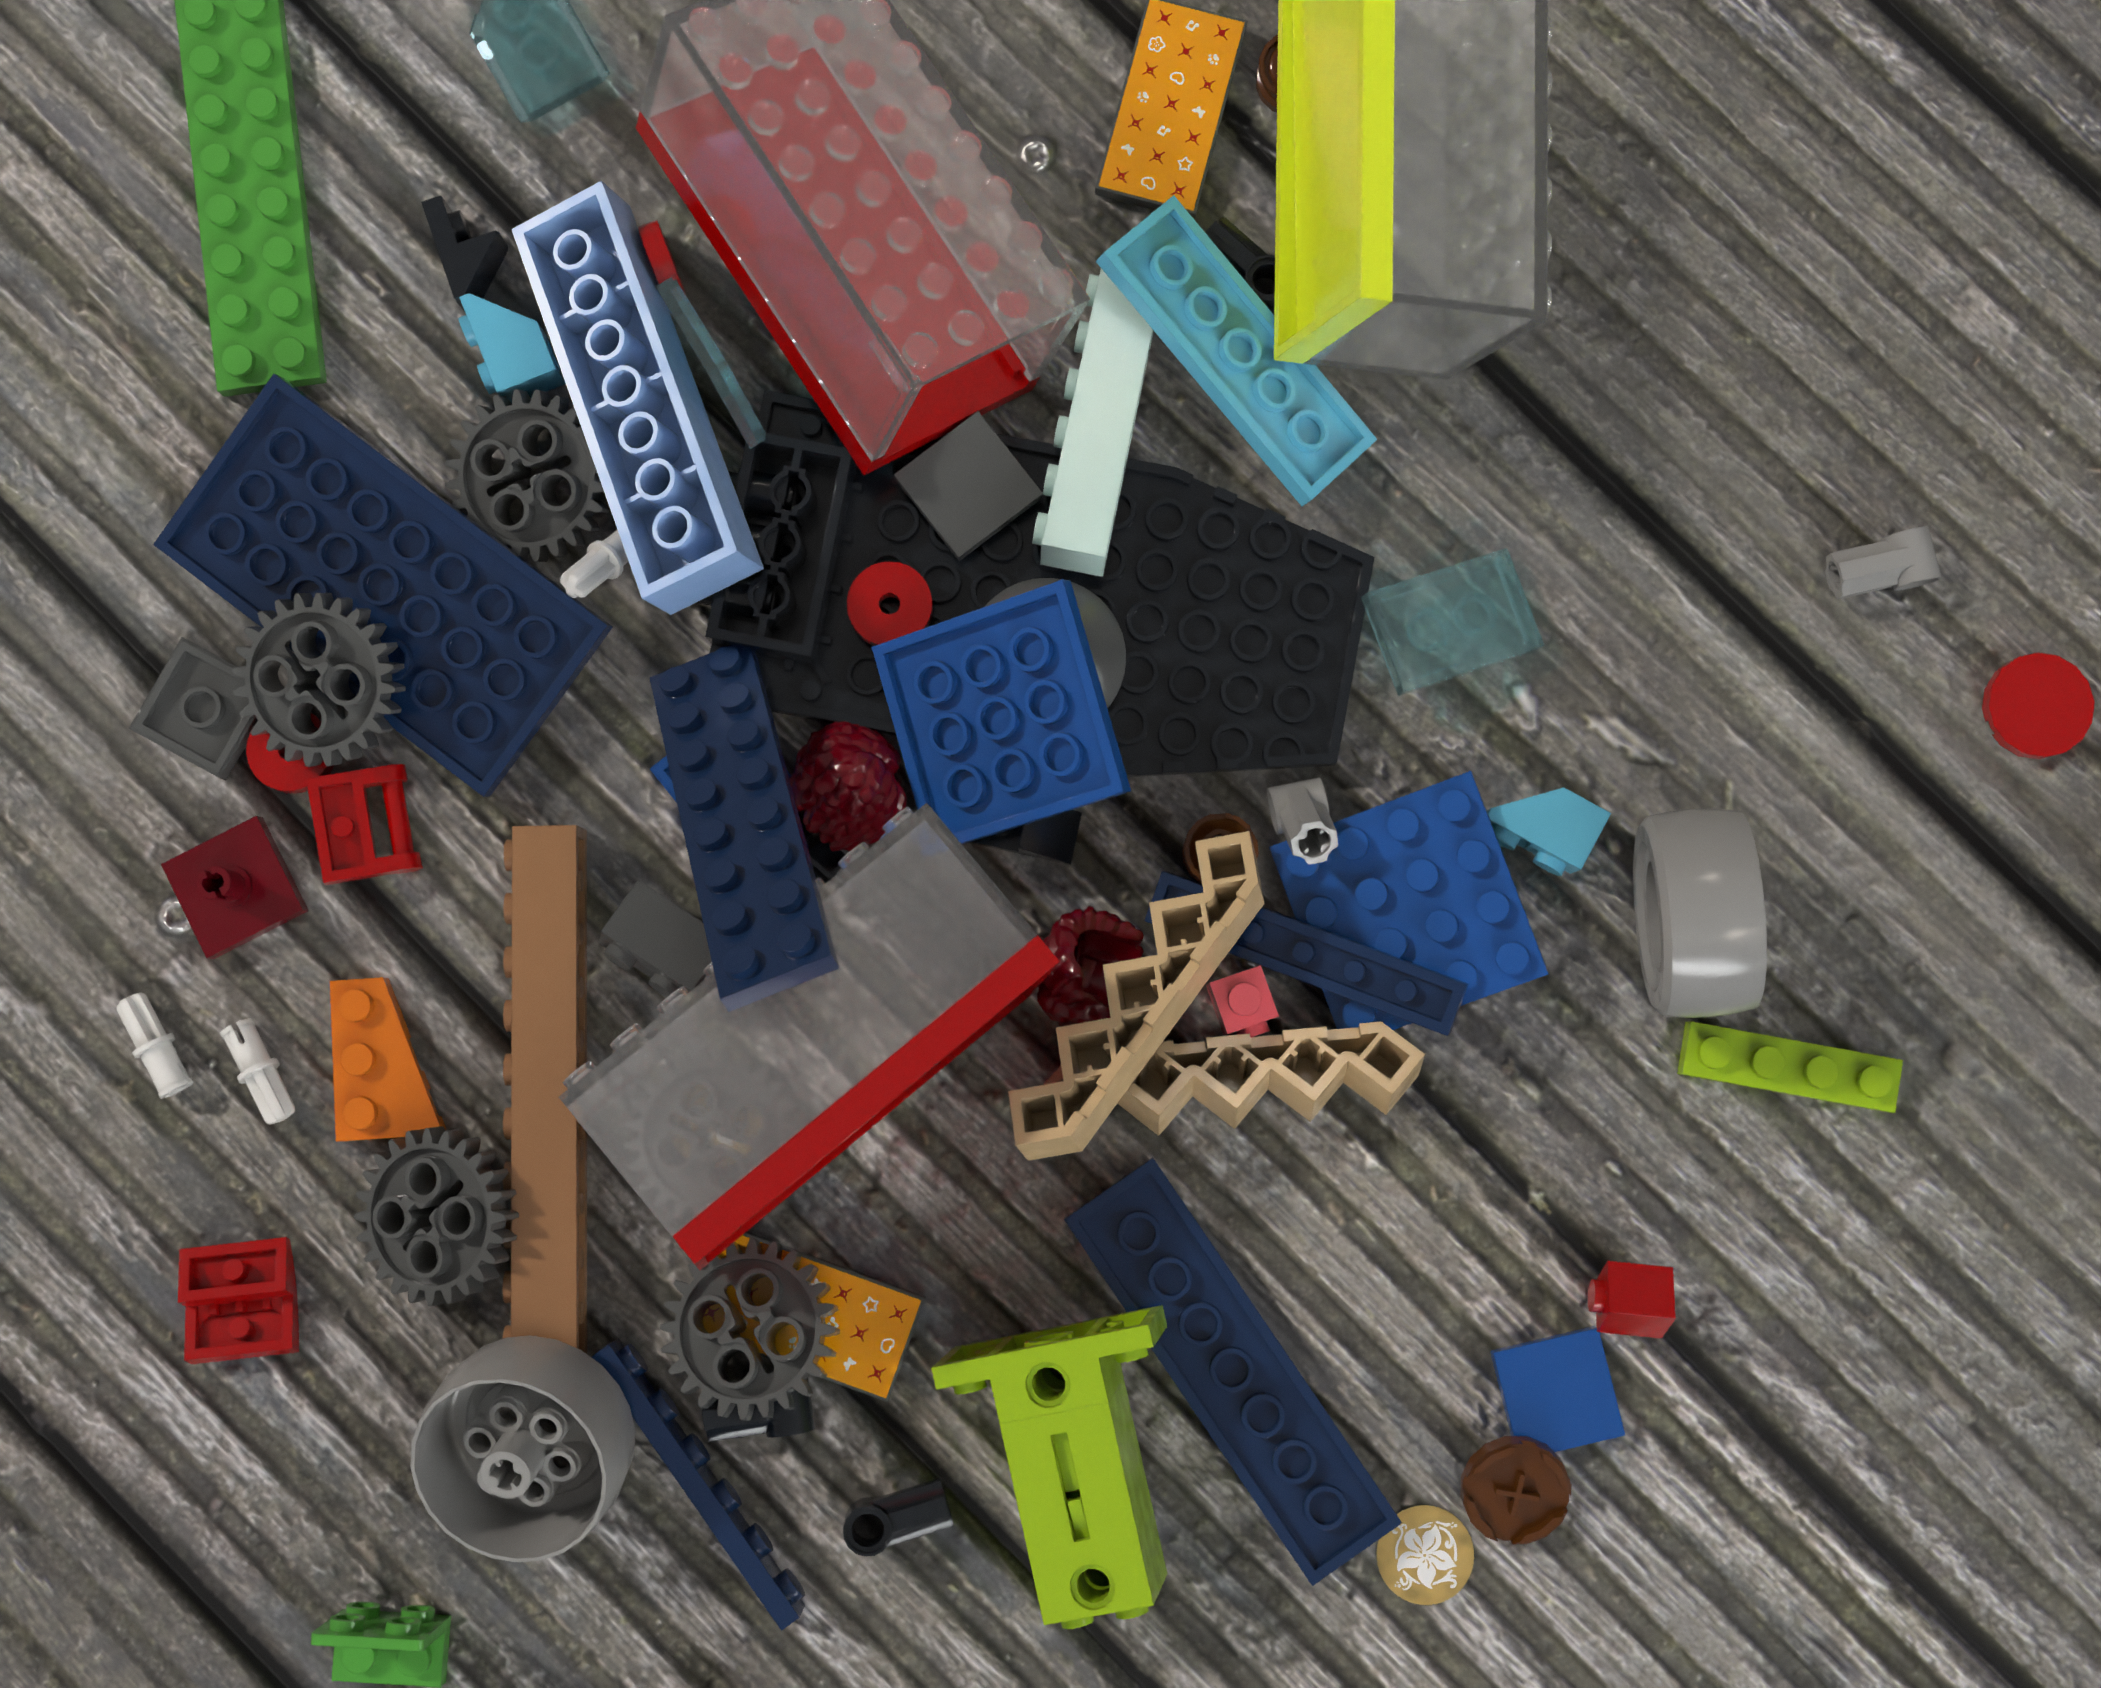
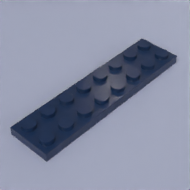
M729 645L649 677L720 1000L728 1012H731L840 969L756 652L751 647Z
M1153 1157L1064 1218L1126 1312L1163 1305L1167 1328L1156 1345L1151 1347V1349L1312 1586L1402 1524L1393 1508Z

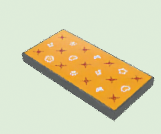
M1147 0L1096 183L1095 195L1152 210L1159 208L1174 195L1195 220L1247 29V20L1169 0Z
M746 1232L735 1241L741 1248L742 1253H745L749 1239L755 1238L760 1241L762 1254H765L772 1242L749 1232ZM782 1245L781 1260L792 1250H795L802 1254L797 1270L809 1264H813L819 1269L811 1284L823 1282L829 1284L831 1289L820 1299L821 1303L838 1306L837 1312L825 1318V1324L840 1329V1334L825 1337L824 1345L837 1353L836 1357L819 1358L817 1364L827 1373L826 1378L823 1379L888 1402L926 1297ZM726 1249L720 1254L722 1258L727 1257ZM769 1277L758 1279L751 1288V1299L756 1306L766 1304L773 1295L774 1287ZM733 1285L729 1286L726 1292L740 1315H742L747 1327L744 1332L740 1333V1336L753 1340L760 1351V1355L770 1359L754 1335V1329L761 1325L760 1321L747 1318L744 1315L735 1287ZM720 1304L711 1305L703 1316V1325L708 1333L718 1331L725 1321L724 1308ZM793 1325L784 1326L775 1337L776 1350L780 1355L791 1353L798 1344L799 1336Z

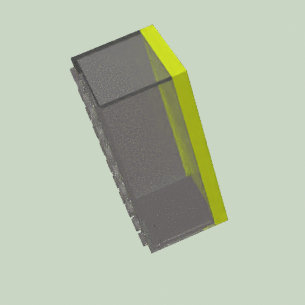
M1278 0L1274 360L1448 380L1548 320V313L1552 304V291L1548 286V259L1552 250V236L1548 231V205L1552 196V182L1548 177V151L1552 143V128L1548 124V98L1553 83L1552 74L1548 70V45L1553 31L1552 20L1548 17V0Z

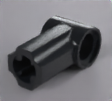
M1223 216L1218 221H1215L1205 233L1274 315L1275 293L1263 294L1254 287L1253 282L1260 278H1270L1275 281V256L1265 253Z
M796 1390L793 1391L791 1394L794 1400V1409L786 1410L778 1401H774L773 1418L769 1419L763 1418L758 1406L755 1405L750 1421L740 1420L737 1404L728 1418L718 1416L717 1407L719 1399H717L707 1409L702 1408L703 1425L708 1442L764 1433L767 1434V1437L773 1438L812 1431L815 1429L811 1396H805Z
M941 1478L877 1498L865 1497L855 1501L847 1510L843 1526V1536L848 1548L855 1554L864 1557L875 1556L884 1551L886 1547L953 1527L954 1523ZM869 1513L876 1515L881 1519L884 1529L879 1536L873 1539L862 1538L853 1528V1522L857 1517Z

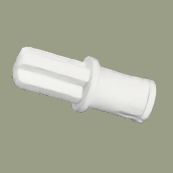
M618 530L603 541L596 540L592 542L587 548V554L561 575L560 583L566 588V594L569 597H586L606 579L613 580L622 574L623 566L629 561Z
M141 992L121 1000L117 1005V1012L136 1047L132 1054L134 1058H141L159 1092L160 1099L170 1097L191 1086L193 1080L189 1077L172 1044L175 1037L173 1033L166 1034L147 995Z
M252 1018L236 1022L245 1040L244 1043L238 1031L234 1030L232 1025H229L220 1032V1035L225 1040L240 1071V1074L237 1076L239 1083H246L267 1124L270 1125L284 1121L295 1112V1106L277 1071V1068L280 1066L278 1059L270 1057Z

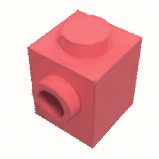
M1261 965L1206 985L1223 1035L1237 1032V1035L1250 1033V1038L1269 1032L1267 1020L1279 1017Z

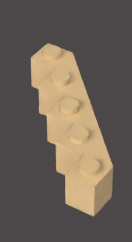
M1249 831L1195 841L1203 893L1150 902L1157 955L1103 965L1111 1018L1056 1027L1063 1081L1008 1091L1015 1146L1028 1161L1083 1151L1265 904L1256 853Z
M1381 1021L1359 1023V1027L1327 1030V1026L1283 1030L1282 1034L1252 1038H1250L1249 1033L1206 1037V1041L1174 1044L1173 1041H1163L1117 1104L1158 1136L1192 1097L1235 1129L1267 1090L1311 1122L1343 1083L1387 1115L1419 1076L1425 1053ZM1061 1065L1044 1085L1063 1081Z

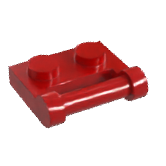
M390 764L306 778L322 879L325 885L389 874L408 873L423 869L421 854L414 851L403 786V783L408 781L405 764ZM375 786L382 787L393 855L378 858L366 788Z

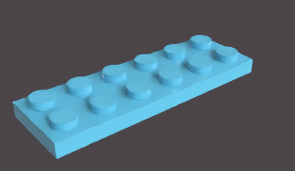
M1174 195L1108 248L1096 260V263L1301 506H1304L1316 497L1377 440L1311 359L1303 364L1274 360L1273 313Z

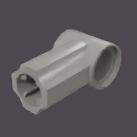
M1927 526L1900 531L1882 538L1880 542L1840 550L1826 556L1825 575L1829 590L1835 594L1836 599L1890 587L1893 588V591H1902L1926 585L1942 578L1930 530Z
M1318 777L1267 788V799L1274 830L1277 835L1284 833L1293 856L1305 859L1308 865L1327 861L1330 852L1338 847L1336 828L1329 814L1328 801L1321 778Z

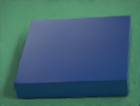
M1596 1326L1490 1351L1511 1436H1528L1546 1443L1554 1452L1625 1436L1600 1332H1597Z

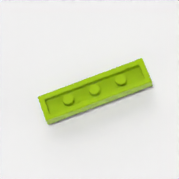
M1688 1021L1685 1022L1677 1074L1895 1113L1903 1060Z

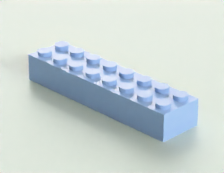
M600 181L511 229L641 598L672 615L763 570V564L664 296L645 251L631 207L603 181Z

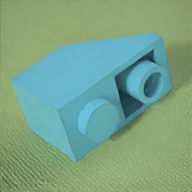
M470 293L459 297L466 315L458 318L470 347L479 346L485 362L478 364L477 369L489 394L497 392L498 395L506 396L512 402L513 392L516 389L527 391L530 398H532L535 390L547 392L566 384L549 338L537 321Z
M1564 787L1487 810L1500 846L1509 850H1514L1517 845L1535 854L1533 863L1557 876H1562L1564 871L1571 874L1582 869L1611 815L1610 812Z

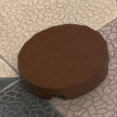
M1504 1436L1485 1443L1469 1458L1461 1475L1460 1496L1470 1522L1485 1537L1497 1542L1498 1538L1503 1541H1511L1512 1544H1529L1547 1537L1563 1522L1568 1511L1566 1506L1569 1502V1494L1571 1496L1572 1484L1561 1458L1546 1443L1528 1436Z

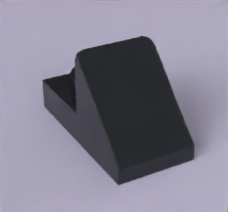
M440 195L421 203L453 297L465 312L459 297L470 293L482 299L484 298L508 252V245L499 231H491L471 238L468 225L461 210L452 212Z
M1070 810L969 843L1071 865L1082 812Z

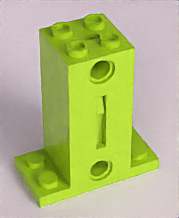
M1163 1305L955 1346L931 1367L936 1390L953 1387L954 1394L956 1395L982 1390L987 1387L986 1380L990 1379L1044 1625L1061 1622L1063 1629H1075L1091 1624L1094 1621V1616L1115 1613L1117 1619L1139 1617L1149 1611V1606H1154L1167 1576V1569L1121 1363L1147 1357L1149 1355L1147 1348L1156 1345L1167 1328ZM1050 1368L1058 1370L1064 1380L1056 1378Z

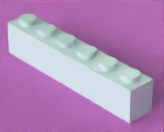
M1101 269L1100 275H1089L1084 305L1092 307L1089 322L1079 321L1074 352L1082 353L1080 368H1069L1064 399L1071 400L1072 405L1069 417L1059 415L1053 447L1062 448L1059 465L1049 463L1043 495L1050 496L1051 502L1048 514L1038 512L1032 544L1041 545L1040 565L1103 577L1154 330Z

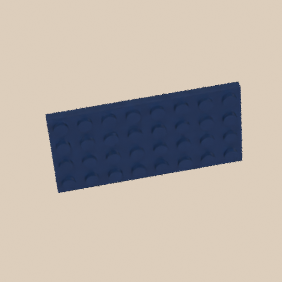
M273 374L153 544L260 627H263L259 620L258 612L266 610L276 612V600L291 599L294 602V596L298 593H311L313 598L316 593H332L334 601L337 598H352V611L356 608H369L371 614L367 625L385 623L387 627L379 638L382 643L397 642L398 647L388 655L389 662L403 663L405 667L401 671L392 674V681L406 686V691L391 693L390 700L402 708L401 713L385 714L384 718L390 723L392 728L483 797H490L613 628L612 625L576 598L569 597L563 588L285 378L277 374ZM319 630L315 640L318 650L323 654L327 645L326 637ZM290 642L289 647L293 651L292 643ZM352 671L348 680L349 688L357 696L360 689V681Z

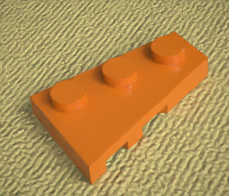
M389 978L330 981L336 1142L405 1137L407 1131L444 1126L446 1131L442 1116L438 1115L429 1092L431 1087L424 1071H421L411 1045V1035Z

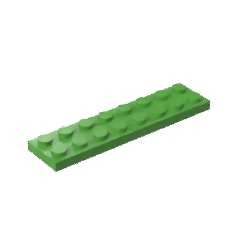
M174 0L217 392L224 397L261 392L273 374L285 378L295 387L327 383L284 1Z

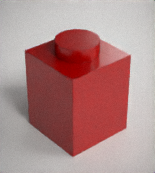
M1607 1261L1597 1279H1591L1588 1288V1309L1590 1312L1596 1313L1597 1332L1662 1339L1676 1319L1673 1267Z

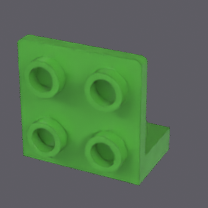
M352 1602L346 1605V1609H342L336 1615H332L328 1621L311 1634V1645L334 1647L331 1681L439 1688L446 1683L451 1615L435 1614V1608L432 1606L408 1605L402 1607L401 1612L380 1611L381 1605L379 1603Z

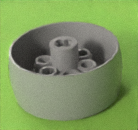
M1701 808L1669 811L1647 816L1638 827L1635 837L1633 888L1639 956L1646 991L1652 1006L1662 1016L1680 1018H1707L1731 1015L1758 1008L1763 998L1766 980V912L1759 858L1755 840L1745 815L1737 810Z
M531 1335L506 1337L484 1345L457 1365L445 1377L424 1407L411 1443L410 1467L416 1491L428 1514L449 1536L466 1548L490 1558L511 1562L541 1561L562 1554L583 1540L594 1530L616 1501L634 1455L635 1427L630 1406L618 1383L601 1364L582 1350L556 1339ZM501 1407L512 1409L517 1415V1420L508 1421L504 1419L500 1414ZM543 1418L553 1421L557 1427V1432L549 1433L543 1430L539 1420ZM562 1456L569 1461L570 1465L560 1469L553 1462V1457Z

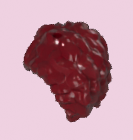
M847 721L834 722L833 724L826 725L819 731L812 732L807 744L797 753L795 770L789 778L797 810L803 811L802 822L806 826V830L809 833L819 832L820 841L828 843L833 852L839 850L856 852L864 845L879 841L888 830H892L899 824L902 815L905 813L906 794L901 787V780L896 776L901 763V755L877 730H871L870 728L859 724H851Z
M1088 906L1084 911L1075 909L1071 913L1061 915L1060 919L1053 924L1051 934L1043 941L1060 961L1039 986L1037 1001L1045 1014L1051 1020L1057 1022L1060 1027L1111 1018L1103 965L1140 958L1144 952L1143 948L1139 945L1143 941V932L1136 929L1131 922L1121 920L1116 914H1111L1106 910L1096 911L1093 906Z

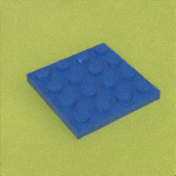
M1062 579L872 647L930 853L947 850L1131 792L1071 580Z
M1472 771L1334 822L1333 824L1337 831L1338 847L1330 852L1327 861L1308 865L1305 859L1293 856L1287 840L1269 847L1297 920L1468 983L1469 985L1461 1006L1549 974ZM1322 989L1337 1029L1359 1027V1023L1380 1021L1392 1030L1412 1024L1409 1021Z

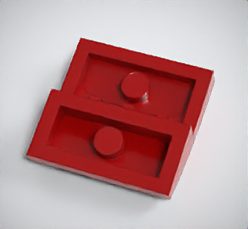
M281 1237L179 1249L178 1303L186 1307L184 1361L190 1364H200L299 1352L297 1287L289 1238Z

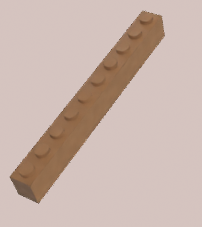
M578 825L512 826V839L506 840L504 844L506 871H512V893L505 894L503 912L505 923L512 925V946L505 947L503 967L505 977L512 978V999L505 1000L503 1008L504 1028L506 1032H511V1053H506L503 1061L504 1083L506 1086H511V1107H506L503 1115L504 1137L506 1140H511V1161H506L503 1169H507L509 1173L503 1179V1189L516 1190V1195L511 1198V1210L518 1212L519 1217L506 1221L505 1227L516 1234L517 1239L503 1243L505 1249H511V1270L505 1271L502 1286L504 1302L511 1303V1325L505 1326L503 1338L531 1335L556 1339L587 1354V830Z

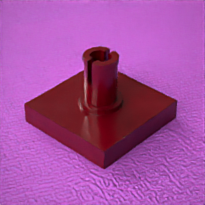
M254 816L161 864L207 959H216L309 911L263 817Z

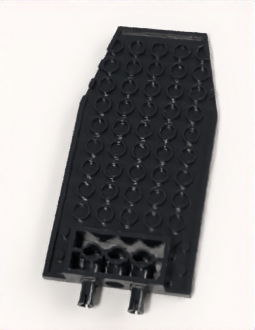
M764 390L756 431L748 429L741 467L738 473L728 471L764 569L696 603L711 606L705 635L711 643L710 653L729 645L751 647L756 652L771 712L827 723L847 721L851 724H859L871 730H877L880 733L896 735L872 651L873 645L864 641L857 634L847 612V596L855 578L871 565L890 561L912 567L927 582L933 600V615L929 626L983 608L991 599L1006 588L1031 579L1055 578L1071 580V582L1088 589L1108 606L1119 623L1126 648V666L1123 681L1117 696L1108 708V712L1127 777L1335 766L1337 764L1375 557L1314 529L1308 530L1286 520L1285 516L1268 508L1264 510L1239 499L1237 494L1219 486L1215 488L1195 479L1193 474L1180 468L1128 458L1103 577L1040 565L1041 545L1032 544L1038 512L1048 514L1051 497L1045 495L1028 510L959 561L894 478L895 473L947 434L863 475L814 399ZM997 434L1043 493L1049 463L1059 465L1062 448L1053 447V444ZM888 597L882 601L880 609L886 614H893L898 611L900 602L894 597Z

